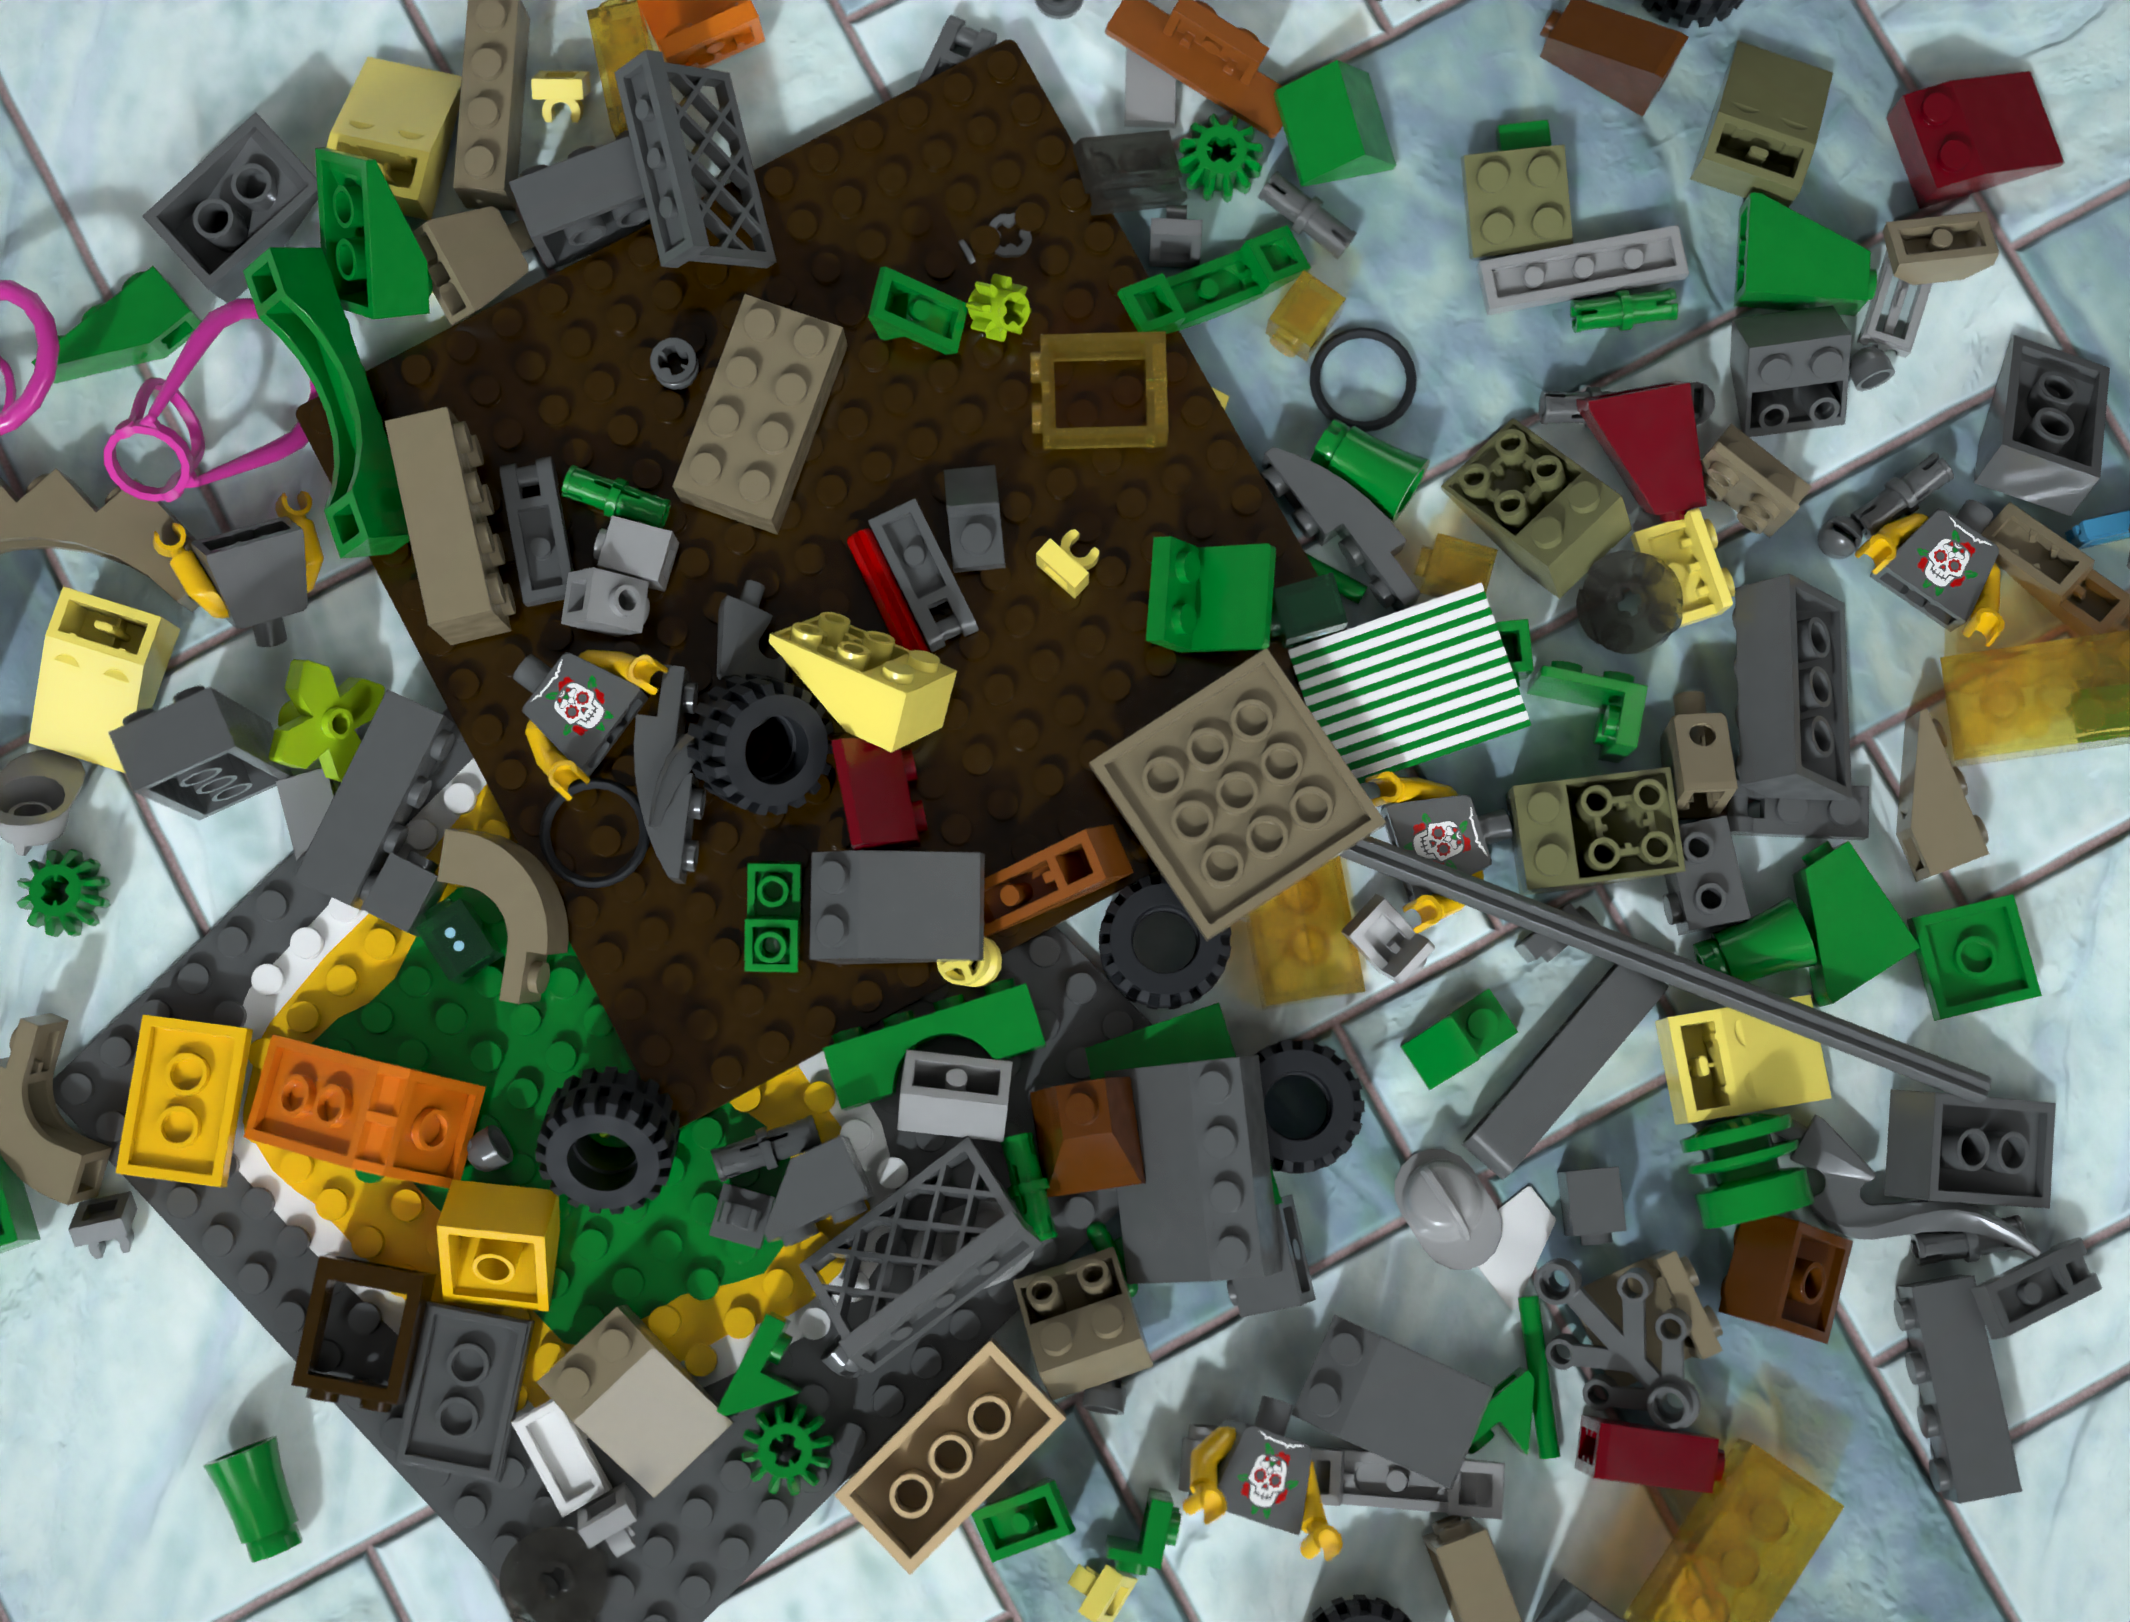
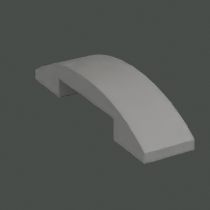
M1311 1447V1459L1314 1463L1323 1505L1340 1506L1341 1504L1442 1512L1453 1516L1503 1519L1505 1463L1465 1458L1454 1486L1450 1489L1367 1450Z

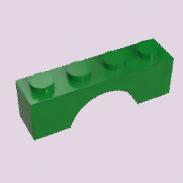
M1014 978L1005 979L983 987L986 996L965 1002L963 994H959L933 1003L935 1012L915 1018L913 1010L905 1011L884 1018L882 1020L884 1029L864 1034L863 1028L860 1026L832 1035L834 1044L824 1047L823 1052L841 1110H851L896 1095L897 1079L900 1069L905 1062L906 1050H915L921 1044L935 1038L954 1036L970 1040L982 1047L993 1060L1002 1061L1046 1047L1027 983L1016 986Z

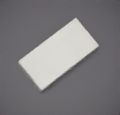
M552 1399L511 1422L562 1518L613 1489L582 1431Z

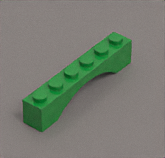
M269 247L246 267L243 273L255 304L258 318L279 336L299 360L314 384L325 409L333 439L334 471L331 492L324 512L339 557L343 559L392 554L408 543L410 537L391 448L323 249L310 247Z

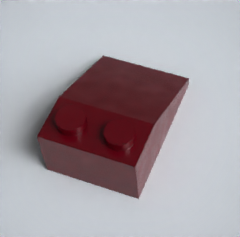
M2031 71L1951 80L1904 94L1886 117L1919 209L2054 169L2064 164Z

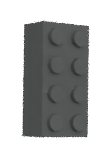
M195 686L185 689L173 697V704L157 711L153 708H147L131 713L122 720L123 726L108 732L132 791L196 820H202L277 786L276 781L293 776L289 766L269 760V752L274 735L271 723L212 687L205 689L204 686Z

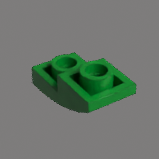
M748 862L745 972L799 971L802 862Z

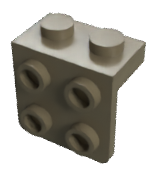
M1663 1249L1582 1286L1623 1330L1622 1298L1617 1291L1618 1279L1627 1270L1634 1267L1643 1268L1650 1273L1654 1281V1289L1646 1298L1647 1357L1660 1371L1662 1368V1341L1655 1332V1323L1666 1310L1671 1308L1685 1311L1692 1321L1691 1333L1684 1339V1360L1690 1357L1704 1360L1723 1351L1717 1337L1723 1335L1718 1318L1709 1305L1702 1307L1694 1290V1287L1700 1285L1696 1271L1686 1256L1679 1258L1676 1250ZM1628 1278L1629 1288L1635 1293H1643L1641 1282L1635 1278ZM1580 1319L1591 1345L1605 1346ZM1666 1319L1667 1329L1673 1334H1681L1680 1324L1674 1319ZM1603 1369L1604 1373L1611 1376L1618 1386H1629L1638 1382L1630 1372Z

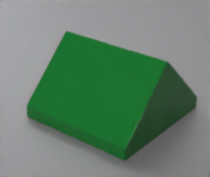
M1335 60L1274 92L1273 95L1301 187L1390 171L1396 167L1368 72Z

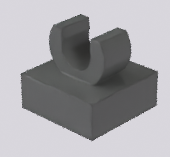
M1167 205L1166 218H1151L1149 266L1193 268L1200 265L1202 220L1187 219V205Z
M723 1183L709 1235L762 1249L765 1240L763 1232L776 1197Z
M129 1191L79 1202L68 1229L74 1246L88 1245L91 1255L95 1259H99L104 1255L106 1249L105 1241L116 1239L120 1244L122 1252H129L134 1240V1232L131 1225L137 1212L132 1192Z

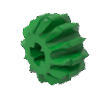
M1213 113L1209 116L1208 129L1194 122L1190 127L1192 138H1183L1179 144V151L1184 156L1178 160V171L1189 174L1186 180V186L1189 191L1197 189L1202 185L1204 186L1203 199L1206 202L1211 200L1214 191H1221L1222 198L1226 203L1232 200L1233 188L1246 195L1251 189L1249 178H1259L1261 175L1262 165L1257 160L1263 155V146L1260 143L1252 142L1255 135V130L1252 126L1245 127L1240 131L1237 130L1238 118L1235 114L1228 119L1227 125H1220L1219 118ZM1212 154H1214L1219 159H1217L1215 162L1212 161ZM1226 155L1230 157L1228 163L1222 159Z
M52 849L46 853V865L37 860L28 862L29 868L34 874L32 880L20 878L17 883L19 887L29 890V895L22 897L16 903L21 909L32 910L27 919L30 926L39 928L44 925L46 935L59 937L64 930L68 935L76 937L82 933V922L91 926L100 924L94 909L96 906L108 908L111 905L110 900L99 896V891L106 889L110 886L111 882L109 878L96 876L101 867L97 860L89 858L84 861L83 853L75 849L68 850L65 856L60 851ZM63 884L67 885L65 892L69 896L66 902H61L64 895L59 889Z
M785 1402L776 1403L774 1412L777 1423L774 1422L768 1413L763 1410L755 1415V1419L765 1433L755 1429H747L743 1434L745 1440L759 1446L756 1449L743 1452L741 1455L742 1461L752 1462L760 1460L762 1465L750 1475L753 1482L762 1479L767 1472L773 1475L768 1485L769 1493L776 1494L781 1487L783 1478H787L790 1494L798 1495L801 1492L799 1474L808 1484L816 1486L821 1479L811 1464L821 1468H828L832 1463V1458L817 1452V1448L832 1445L834 1443L833 1435L825 1434L815 1437L814 1431L823 1425L825 1418L822 1415H818L808 1425L804 1423L803 1420L808 1407L804 1403L797 1405L792 1419H789L788 1408ZM787 1434L795 1437L794 1447L801 1450L800 1458L793 1455L788 1460L789 1462L780 1459L782 1450L775 1447V1440L778 1439L781 1442L787 1437Z

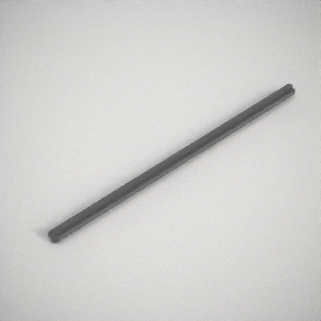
M1368 836L1339 855L1355 863L1968 1101L1981 1103L1985 1100L1990 1090L1991 1078L1988 1075L1374 837Z

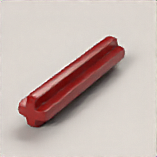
M866 528L855 532L847 538V544L890 635L895 639V644L911 651L922 650L930 652L873 531Z

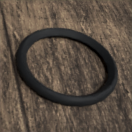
M1362 327L1345 330L1326 341L1314 357L1309 378L1312 397L1318 409L1328 420L1332 422L1334 419H1337L1350 428L1356 426L1365 432L1383 429L1402 417L1412 403L1417 382L1414 363L1405 347L1388 333ZM1357 338L1373 339L1390 347L1400 358L1406 374L1405 392L1397 407L1388 415L1367 422L1354 421L1335 412L1326 402L1320 385L1321 368L1329 353L1339 344Z
M590 778V782L587 785L582 780H579L569 785L568 793L571 796L589 789L609 790L624 798L634 809L640 830L639 841L634 855L626 865L607 876H581L566 868L555 855L550 835L556 811L566 801L559 792L547 805L541 819L539 831L541 849L550 867L567 882L587 888L608 887L624 880L636 870L645 857L650 838L645 827L639 799L634 792L623 784L610 779Z

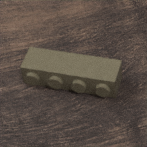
M468 0L453 188L466 209H480L493 206L498 210L516 211V199L509 182L517 179L519 175L530 18L522 0Z

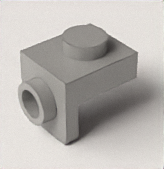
M1375 894L1341 931L1379 973L1399 984L1419 973L1425 966L1427 957L1435 949V945L1428 938L1415 933L1413 928L1394 907L1378 894Z

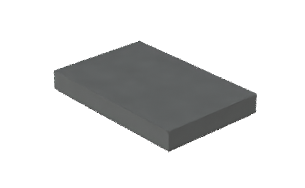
M434 1301L427 1302L393 1463L497 1483L502 1481L513 1430L511 1422L515 1420L535 1324L534 1320Z

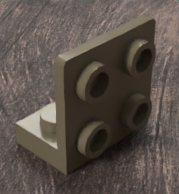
M1732 423L1701 460L1705 495L1716 502L1724 501L1738 513L1736 515L1737 519L1743 526L1756 534L1763 532L1769 538L1800 508V501L1812 488V486Z

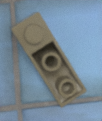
M1928 709L1919 711L1905 719L1896 827L1897 838L1916 882L1989 854L1986 847L1989 841L1987 829L1981 818L1976 814L1973 815L1965 798L1968 794L1966 780L1956 766L1952 767L1945 751L1947 746L1945 731L1937 719L1931 718Z

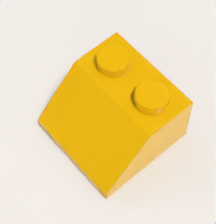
M452 1180L437 1223L443 1301L549 1312L560 1236L559 1196L552 1190Z

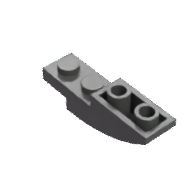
M1275 447L1266 451L1261 465L1264 469L1261 472V476L1275 497L1279 498L1284 495L1295 511L1291 513V517L1301 533L1308 539L1314 535L1321 546L1339 535L1342 540L1338 542V546L1342 554L1353 567L1356 568L1359 565L1363 567L1372 579V582L1369 583L1371 592L1384 608L1387 609L1392 606L1398 612L1415 605L1421 592L1394 558V556L1402 551L1407 540L1390 519L1357 489L1324 467L1299 455Z
M664 665L668 668V672H663L657 716L636 714L634 735L635 778L641 812L654 851L667 876L675 883L686 884L687 872L696 871L699 857V841L692 840L694 819L702 820L706 802L705 788H698L699 780L693 773H688L676 789L660 827L655 829L649 827L648 824L658 775L668 754L685 735L687 713L695 714L694 711L698 702V683L691 682L692 676L686 667Z

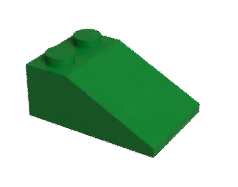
M326 147L315 148L320 243L329 270L332 272L334 285L343 310L371 319L430 314L429 297L432 294L433 284L428 271V262L376 160Z

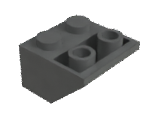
M1833 305L1732 319L1730 368L1741 431L1748 437L1845 425L1852 334Z
M840 1135L790 1159L763 1232L767 1242L782 1240L785 1247L792 1246L818 1234L819 1230L815 1224L831 1216L834 1224L841 1223L868 1210L864 1200L875 1196L848 1137Z

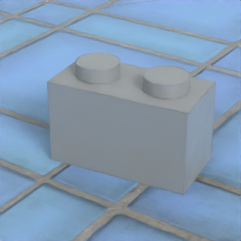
M906 1050L897 1130L1003 1142L1013 1062Z

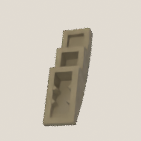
M2009 502L1981 534L1998 546L1999 554L1995 562L2053 615L2130 674V594L2093 569L2094 559Z

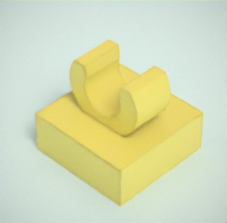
M539 71L531 78L532 99L545 100L542 106V116L545 122H553L555 120L554 107L558 102H563L570 107L572 123H578L581 120L584 112L581 100L591 92L590 71Z
M1076 529L1070 530L1063 536L1061 546L1057 545L1050 538L1036 553L1037 566L1074 599L1089 584V572L1087 570L1094 567L1099 559V550L1096 547L1090 550L1087 556L1082 558L1075 557L1071 553V546L1079 539V532Z
M1078 1564L1068 1584L1087 1596L1078 1610L1080 1614L1092 1622H1113L1138 1579L1129 1573L1115 1569V1566L1106 1564L1102 1572L1098 1573L1089 1566L1085 1568Z

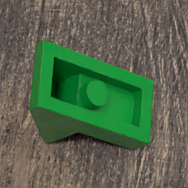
M885 266L881 267L868 318L878 336L883 340L907 337L948 355L958 353L968 308L966 307V302Z
M1488 988L1400 1046V1048L1428 1090H1431L1480 1060V1057L1518 1033V1031Z
M773 1311L766 1313L716 1412L726 1417L803 1391V1388L767 1370L770 1362L777 1366L780 1364L790 1346L793 1337L785 1333L791 1322L790 1320Z
M1517 1368L1494 1387L1493 1395L1469 1448L1468 1453L1470 1455L1479 1451L1493 1439L1495 1434L1491 1428L1496 1424L1501 1427L1520 1452L1528 1455L1535 1378L1527 1369Z
M1048 1477L1039 1480L1020 1492L985 1504L971 1514L992 1563L1071 1535L1077 1531L1055 1480Z

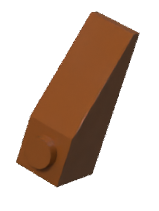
M1114 825L1084 829L984 878V936H991L1088 895L1134 873Z

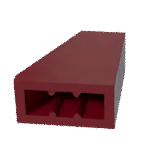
M1672 381L1576 399L1577 410L1643 512L1660 515L1661 522H1670L1685 519L1684 515L1693 508L1707 506L1690 382Z
M1581 1415L1574 1468L1596 1479L1713 1494L1714 1481L1720 1482L1723 1477L1725 1452L1723 1449H1718L1720 1439L1710 1435Z

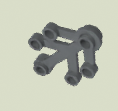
M1554 1258L1539 1268L1534 1277V1286L1538 1296L1551 1305L1567 1304L1605 1345L1580 1344L1573 1335L1567 1333L1559 1334L1547 1344L1545 1349L1546 1358L1550 1365L1560 1370L1579 1366L1630 1372L1643 1386H1618L1611 1376L1597 1374L1583 1387L1582 1395L1585 1403L1590 1408L1598 1411L1606 1410L1609 1407L1648 1411L1656 1424L1671 1430H1681L1690 1426L1697 1419L1701 1410L1700 1395L1694 1385L1685 1379L1684 1339L1691 1333L1692 1321L1685 1311L1678 1308L1666 1310L1657 1319L1655 1332L1662 1341V1368L1660 1371L1647 1357L1646 1298L1654 1289V1281L1650 1273L1643 1268L1634 1267L1627 1270L1618 1279L1617 1291L1622 1298L1623 1304L1622 1330L1581 1286V1273L1574 1263L1564 1258ZM1555 1271H1562L1568 1277L1569 1286H1562L1556 1281ZM1628 1278L1639 1280L1643 1286V1293L1633 1292L1628 1286ZM1666 1319L1676 1320L1681 1326V1334L1671 1333L1666 1327ZM1557 1344L1565 1345L1570 1350V1359H1564L1557 1353ZM1594 1385H1601L1607 1390V1400L1600 1399L1595 1395ZM1673 1393L1677 1395L1683 1402V1408L1671 1406L1667 1400V1394Z

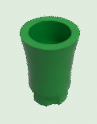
M1334 419L1328 428L1325 429L1310 459L1311 462L1324 467L1348 482L1367 497L1392 522H1395L1407 507L1430 463V459L1401 450L1373 437L1356 426L1350 428L1337 419Z
M1790 897L1785 898L1750 919L1712 933L1711 939L1693 944L1697 963L1745 982L1784 971L1817 965V957L1810 933L1798 907Z
M277 1436L249 1444L203 1465L220 1493L233 1521L240 1543H246V1549L252 1563L281 1554L303 1542L300 1531L295 1524L299 1519L290 1498L282 1469Z

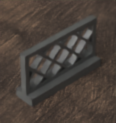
M644 50L614 73L661 267L679 268L688 261L758 268L770 267L777 261L730 73L664 62L662 52ZM670 82L684 96L680 104L673 99ZM702 86L715 87L719 109L700 92ZM691 104L709 122L705 131L686 112ZM681 129L696 144L691 152L685 147ZM716 130L729 143L730 157L711 139ZM702 152L721 170L717 178L698 161ZM693 177L707 191L703 200L697 196ZM728 178L740 189L743 200L742 205L723 187ZM714 200L733 218L728 227L710 209ZM705 226L719 239L716 247L709 246ZM740 226L752 237L755 251L750 250L735 235Z
M966 1137L800 1263L799 1266L842 1339L839 1341V1344L847 1358L869 1373H872L1043 1243L1033 1227L1024 1220L975 1142ZM967 1158H970L975 1166L970 1189L949 1187L953 1169ZM984 1182L990 1191H982ZM920 1194L934 1195L928 1221L906 1219L910 1202ZM946 1197L968 1199L961 1226L940 1223ZM980 1200L998 1202L1005 1213V1216L987 1229L974 1227ZM878 1226L891 1227L885 1254L864 1251L868 1233ZM904 1229L925 1231L919 1258L897 1256ZM937 1233L959 1235L956 1250L952 1256L945 1261L931 1260ZM835 1258L849 1259L842 1286L826 1284L819 1272ZM861 1261L882 1263L875 1291L855 1288ZM895 1265L915 1267L916 1270L911 1287L902 1294L888 1292ZM833 1295H840L838 1303ZM852 1297L873 1300L869 1319L853 1330L847 1320Z

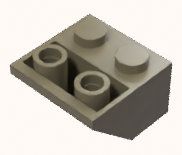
M1114 1247L1013 1281L1038 1374L1052 1401L1154 1366Z

